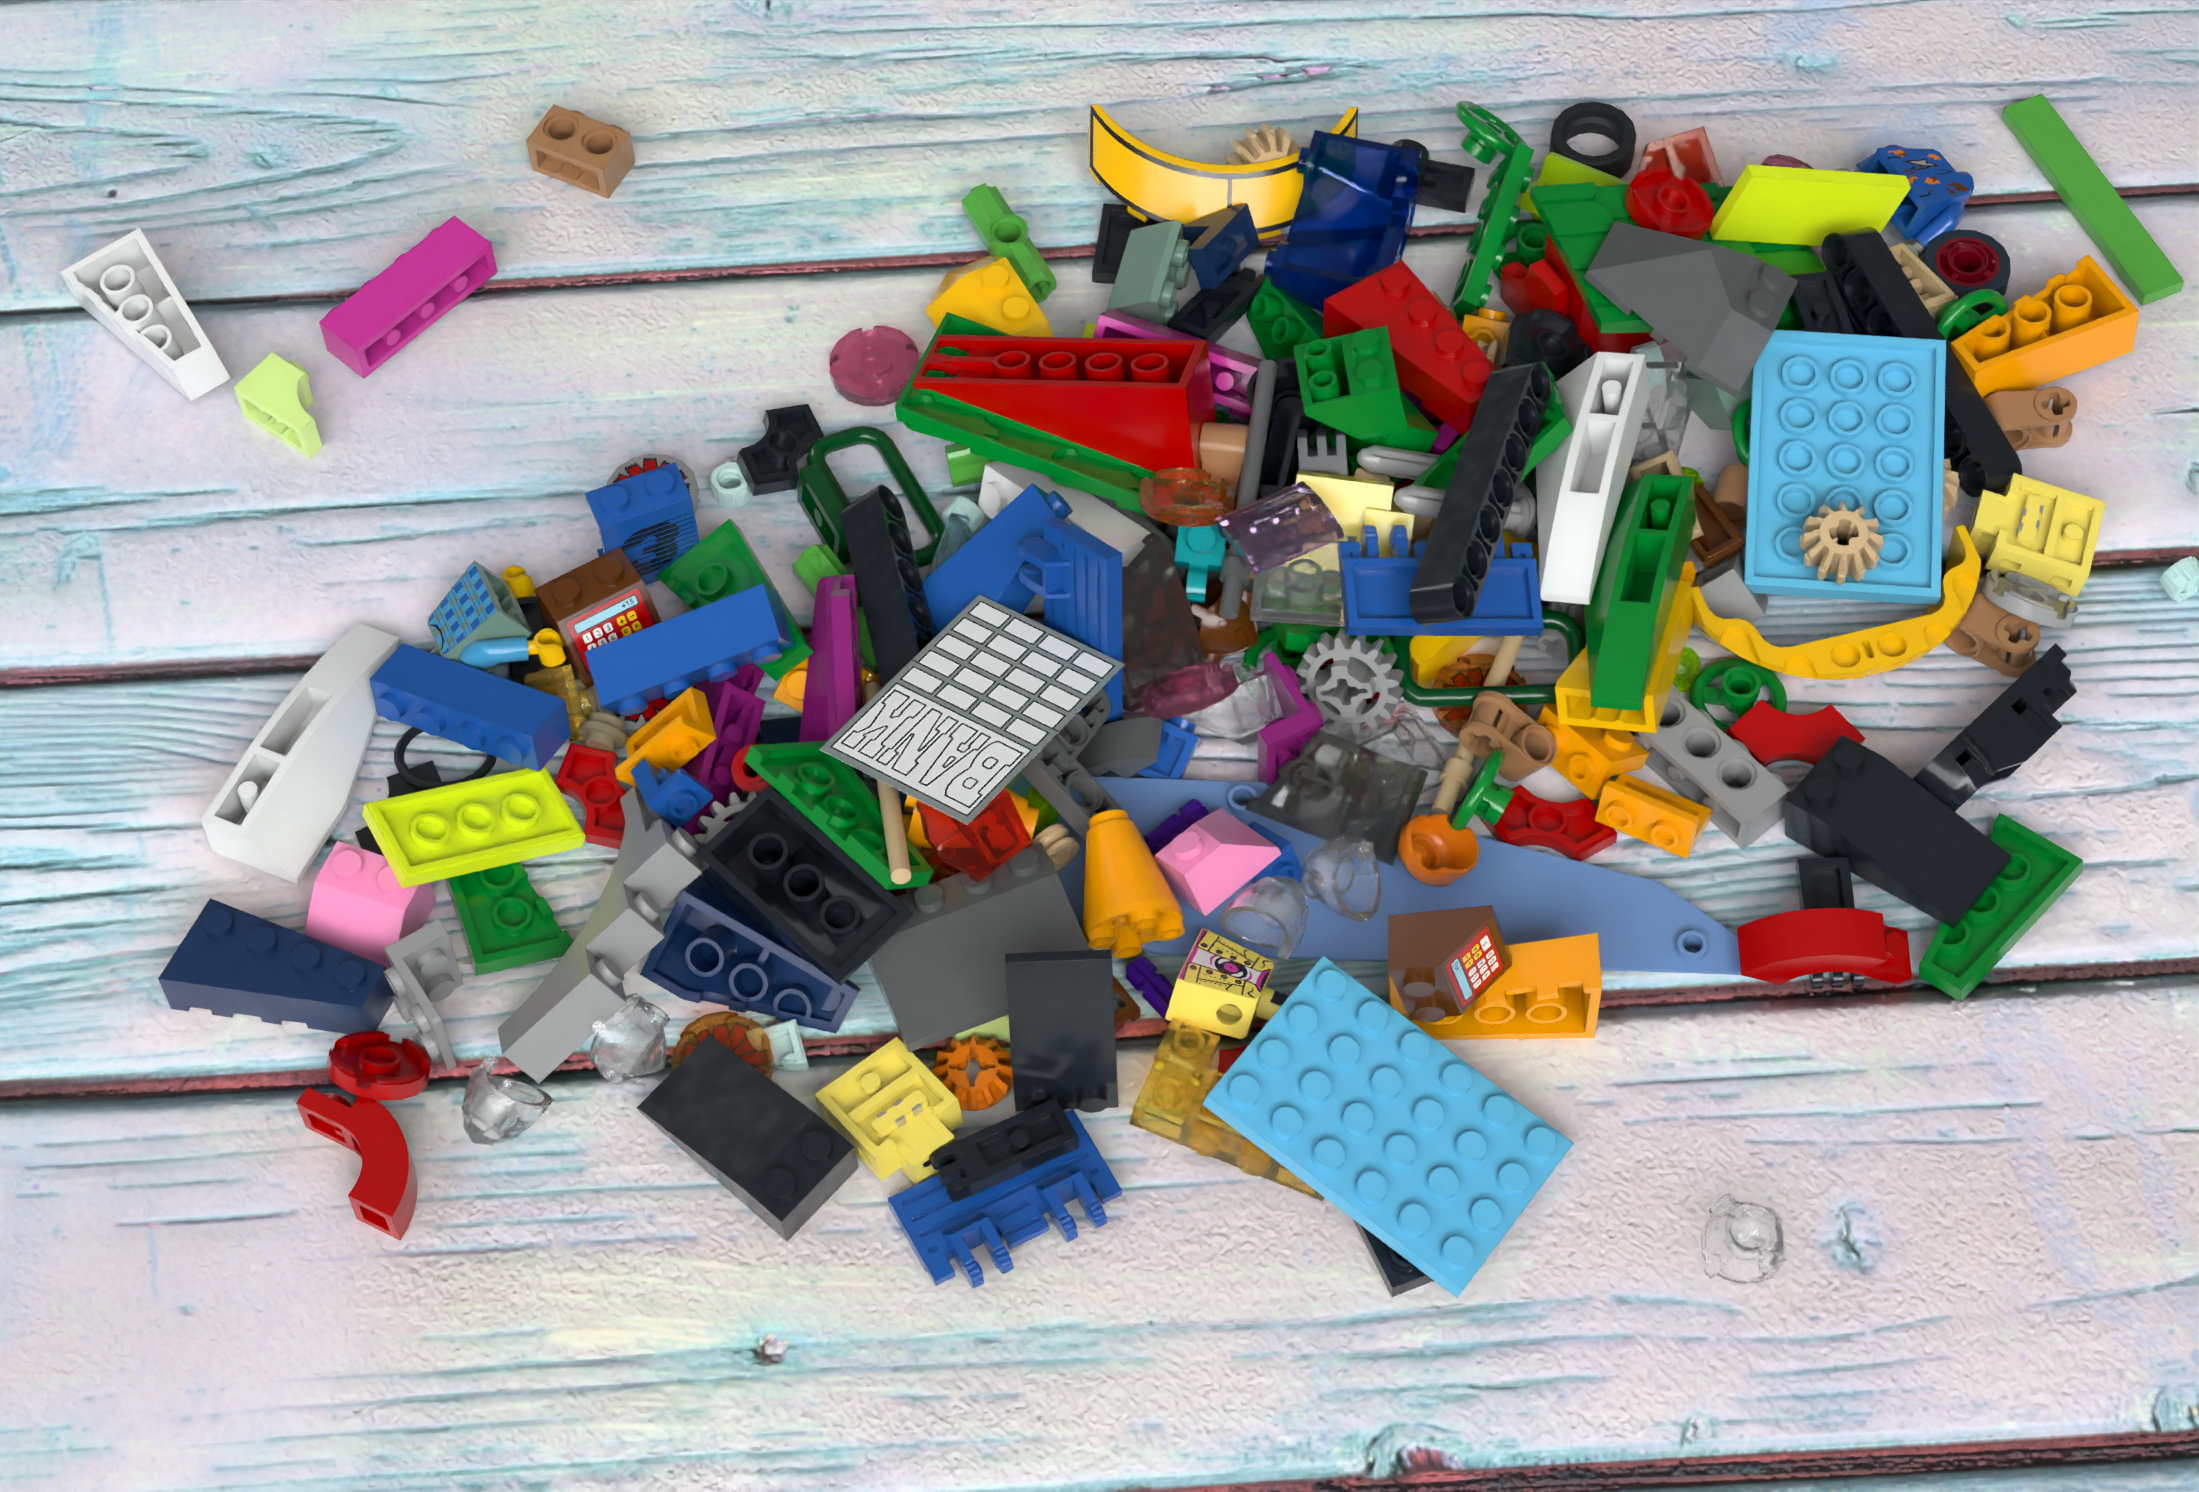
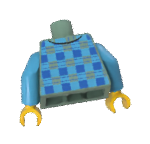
M474 560L432 612L427 622L437 644L430 653L488 672L492 667L500 663L526 661L529 659V655L538 654L541 663L547 667L558 666L566 659L560 635L551 628L540 630L535 635L534 640L527 641L532 631L516 598L533 596L535 594V586L531 576L527 575L525 570L517 565L506 568L500 578Z

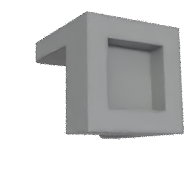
M1738 553L1697 576L1694 586H1699L1705 603L1714 615L1722 619L1738 618L1749 623H1753L1765 616L1769 601L1766 594L1754 593L1744 585V561Z

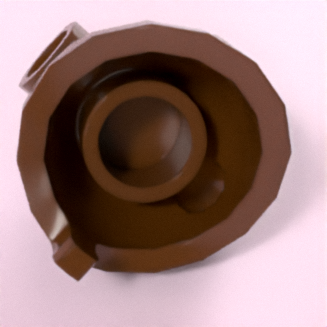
M1220 580L1206 587L1204 603L1194 602L1189 611L1193 620L1190 643L1187 646V649L1217 666H1220L1224 657L1242 653L1259 643V629L1252 607L1257 597L1242 589L1238 617L1236 619L1222 618L1219 615L1223 583Z

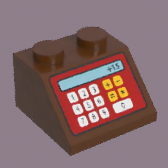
M620 547L534 589L542 623L546 628H551L560 635L566 659L586 689L594 686L585 656L586 651L662 622L642 578Z
M1492 905L1388 915V972L1410 1020L1437 1022L1445 1017L1461 1016L1512 966V955Z

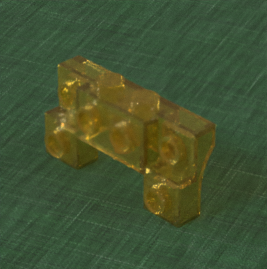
M1172 1018L1155 1054L1152 1068L1133 1106L1129 1124L1188 1147L1201 1156L1213 1157L1238 1167L1246 1174L1263 1177L1323 1201L1325 1197L1202 1105L1209 1092L1224 1076V1074L1210 1069L1216 1055L1220 1036Z

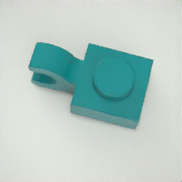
M1208 518L1210 523L1206 522L1203 524H1197L1193 519L1190 523L1179 522L1174 567L1188 569L1185 601L1204 603L1208 571L1221 572L1228 520L1217 519L1219 521Z

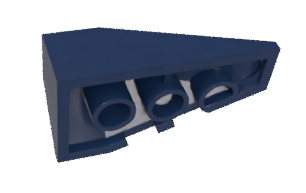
M701 875L682 890L663 927L665 937L652 949L640 972L641 976L683 1000L696 1003L701 1001L729 1006V1010L741 1013L752 1011L775 1016L778 1021L782 1022L796 1019L797 1025L831 1033L839 1031L861 989L849 979L841 986L740 911Z

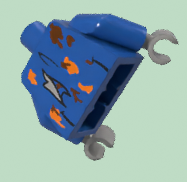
M1888 145L1878 148L1874 154L1857 163V169L1854 171L1847 168L1834 170L1907 176L1911 189L1890 218V221L1905 240L1914 239L1915 242L1912 245H1905L1917 257L1926 251L1930 242L1942 233L1954 231L1965 215L1964 205L1974 190V181L1971 174L1965 171L1956 172L1943 155L1934 149H1916Z

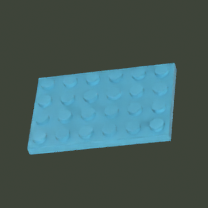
M1774 330L1752 369L1745 522L1746 542L1744 546V585L1750 590L1759 594L1924 605L1939 604L1941 598L1946 340ZM1844 500L1847 505V511L1854 512L1860 506H1864L1866 512L1863 520L1878 518L1879 529L1876 534L1883 536L1884 545L1882 551L1878 553L1880 558L1875 569H1866L1865 576L1860 582H1857L1847 574L1845 582L1839 586L1835 580V575L1832 574L1819 581L1817 577L1819 566L1805 568L1803 559L1806 552L1800 550L1799 540L1800 536L1805 533L1803 527L1805 520L1809 516L1817 517L1818 509L1823 504L1835 512L1838 503ZM1837 542V544L1845 546V542Z
M1322 956L1209 1092L1202 1104L1456 1298L1459 1297L1574 1144L1324 956Z

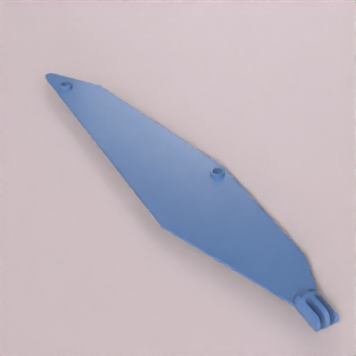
M1023 775L1010 790L1029 800V806L1040 808L1031 842L1041 831L1049 826L1063 824L1069 831L1068 837H1073L1079 843L1077 855L1065 867L1058 870L1057 873L1079 925L1083 928L1086 841ZM1061 776L1057 777L1059 781L1063 780ZM1092 776L1121 808L1128 813L1142 836L1150 832L1171 814L1179 815L1180 811L1178 809L1189 800L1197 799L1207 808L1209 814L1219 808H1223L1247 826L1254 821L1290 841L1305 875L1304 880L1272 907L1262 903L1257 889L1251 881H1248L1206 917L1175 895L1182 908L1185 933L1173 940H1156L1142 945L1144 951L1152 954L1189 955L1201 929L1204 928L1265 958L1320 960L1324 956L1332 961L1388 962V915L1492 905L1507 945L1598 933L1601 970L1741 975L1737 935L1659 881L1476 836L1480 849L1477 865L1451 885L1434 887L1414 878L1399 859L1397 849L1401 829L1411 819L1275 785L1267 786L1263 782ZM1070 786L1072 798L1077 804L1085 807L1083 796L1076 788ZM899 791L902 814L912 816L913 814L903 812L907 794ZM1239 801H1245L1249 804L1245 806H1240L1236 803ZM1017 844L1016 849H1008V853L1012 854L1017 850L1027 848V846ZM916 848L924 859L934 855V853L924 851L927 848ZM941 868L934 869V872L939 873ZM1693 947L1696 948L1698 952L1692 953L1687 951L1685 948Z

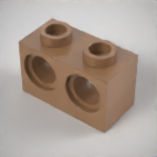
M554 104L526 140L533 171L607 199L610 198L635 163L629 132L616 125H607L586 117L579 111H570Z

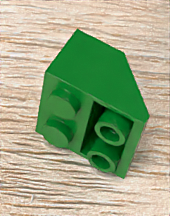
M1387 326L1363 329L1355 333L1318 339L1293 346L1306 416L1360 440L1408 430Z

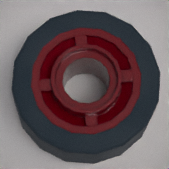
M1960 229L1942 233L1930 242L1922 260L1959 297L1958 299L1980 289L1995 290L2003 297L2006 293L2011 273L2010 257L2003 245L1984 233L1976 230ZM1981 303L1972 307V309L1983 315L1992 310L1993 306L1989 303Z

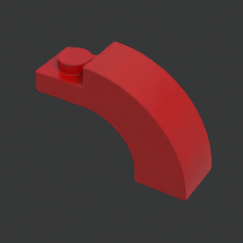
M1851 908L1804 909L1763 917L1737 928L1740 972L1743 976L1778 985L1797 977L1822 972L1855 973L1898 985L1912 978L1908 933L1906 930L1884 925L1882 913Z
M307 1087L296 1102L305 1127L354 1151L362 1158L360 1176L348 1194L356 1218L401 1241L409 1227L416 1207L417 1176L406 1140L397 1121L375 1099L359 1096L351 1106L347 1100L336 1093L327 1092L324 1095Z

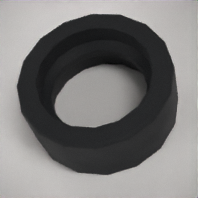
M1600 102L1575 104L1563 110L1554 120L1549 153L1555 152L1622 179L1631 169L1636 144L1634 124L1622 110L1610 104ZM1595 133L1614 140L1619 147L1607 155L1590 156L1571 149L1566 142L1579 134Z

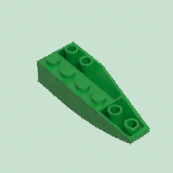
M1266 277L1246 315L1266 360L1272 361L1277 358L1286 357L1295 358L1293 346L1318 339H1327L1323 336V317L1276 280ZM1403 392L1401 394L1408 430L1364 440L1346 434L1349 476L1353 477L1356 469L1362 467L1357 462V454L1362 448L1381 445L1423 453L1429 452L1439 433ZM1321 422L1319 427H1326L1327 445L1336 446L1334 438L1335 428ZM1316 431L1310 436L1309 444L1311 447H1317ZM1388 476L1390 481L1394 482V485L1405 480L1404 478Z
M1645 473L1622 491L1590 605L1584 604L1591 707L1642 710L1696 525L1694 477Z

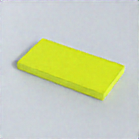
M1747 164L1713 218L1709 232L1713 240L1822 246L1825 237L1835 232L1873 227L1881 233L1911 189V186L1905 175Z
M546 766L540 772L524 768L368 802L364 804L362 812L365 822L402 889L581 848L586 837Z

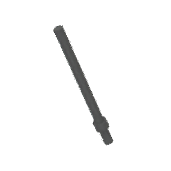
M1271 360L1259 362L1228 557L1222 560L1219 580L1223 583L1219 615L1225 619H1236L1238 617L1242 589L1249 582L1251 563L1247 560L1278 368L1277 363Z

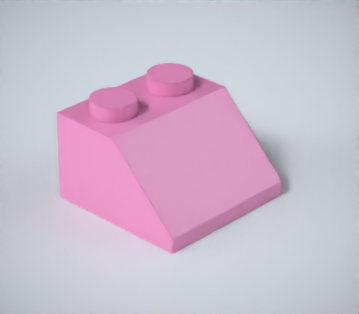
M337 841L314 881L304 935L386 966L388 969L390 965L384 948L424 926L437 902L432 884L430 882L402 889L385 856Z

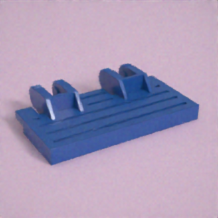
M1052 518L1044 520L1043 539L1041 537L1028 536V538H1024L1018 543L1019 556L1021 555L1022 558L1029 562V564H1024L1019 569L1020 582L1044 597V622L1042 620L1035 621L1123 663L1122 553L1073 523L1063 526ZM1122 667L1102 687L1111 702L1110 715L1102 725L1123 720ZM1085 705L1080 711L1086 714V709L1088 708L1087 705Z
M1363 525L1360 535L1361 550L1360 542L1338 543L1345 635L1539 636L1544 628L1536 559L1533 558L1532 543H1511L1509 546L1510 558H1506L1502 534L1472 616L1466 620L1426 626L1419 625L1414 620L1409 606V593L1427 542H1415L1413 546L1414 558H1410L1405 526L1393 525L1389 537L1392 558H1379L1376 528L1374 525Z
M1074 1109L1065 1112L1078 1135L1080 1148L958 1202L950 1200L946 1192L948 1186L942 1185L938 1175L888 1198L892 1214L925 1272H928L935 1286L956 1277L955 1271L949 1262L953 1258L973 1289L984 1284L982 1269L970 1252V1250L984 1244L990 1254L993 1264L1002 1274L1013 1270L1014 1266L1011 1257L999 1236H1002L1009 1250L1049 1231V1225L1043 1217V1214L1047 1212L1067 1243L1078 1238L1076 1223L1064 1206V1204L1076 1198L1083 1208L1086 1217L1095 1228L1107 1224V1217L1100 1201L1102 1204H1105L1121 1196L1122 1189Z

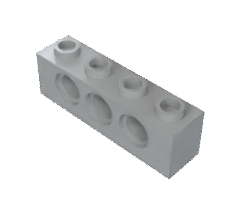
M1672 684L1660 723L1670 726L1659 725L1657 733L1629 731L1634 736V740L1649 752L1645 764L1683 798L1712 809L1710 821L1741 849L1745 850L1785 817V799L1791 790L1787 787L1783 778L1775 771L1767 770L1756 761L1742 742L1727 736L1715 725L1714 720L1706 711L1696 709L1683 698L1674 684ZM1693 754H1701V755H1704V756H1706V757H1697V756H1694ZM1728 785H1737L1742 788H1733Z

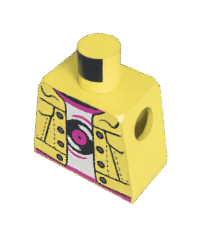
M1202 928L1177 977L1165 1019L1243 1039L1247 1038L1256 1016L1269 1021L1290 995L1268 988L1274 969V964L1271 960Z

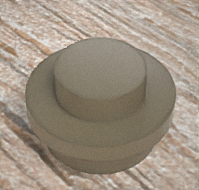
M590 713L587 721H583L578 730L580 736L585 739V745L588 747L613 752V749L624 748L627 742V736L624 733L626 724L621 719L607 713Z

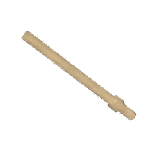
M1504 636L1483 686H1505L1525 636ZM1473 709V711H1472V713H1471V716H1470V718H1469L1468 723L1470 722V720H1471V718H1472V716H1473V714H1474V709ZM1459 742L1453 758L1446 760L1439 776L1441 787L1430 810L1432 815L1446 813L1449 819L1459 793L1467 789L1474 769L1471 764L1476 754L1468 751L1461 742Z
M870 682L865 685L863 689L865 705L882 689L880 683ZM876 779L891 880L896 884H905L911 879V869L899 790Z

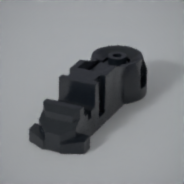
M1294 357L1272 360L1277 363L1278 368L1249 544V551L1264 552L1282 547L1288 542L1290 529L1284 518L1292 519V496L1295 495L1297 473L1299 470L1297 429L1307 428L1310 440V436L1321 424V422L1305 415L1296 359ZM1258 370L1253 373L1247 385V400L1251 410ZM1242 467L1230 516L1220 518V520H1228L1226 541L1228 542L1231 540Z
M2055 643L1931 760L1913 780L1955 812L1979 788L2005 780L2012 775L2062 727L2053 714L2077 692L2075 685L2070 681L2071 670L2063 661L2067 654Z

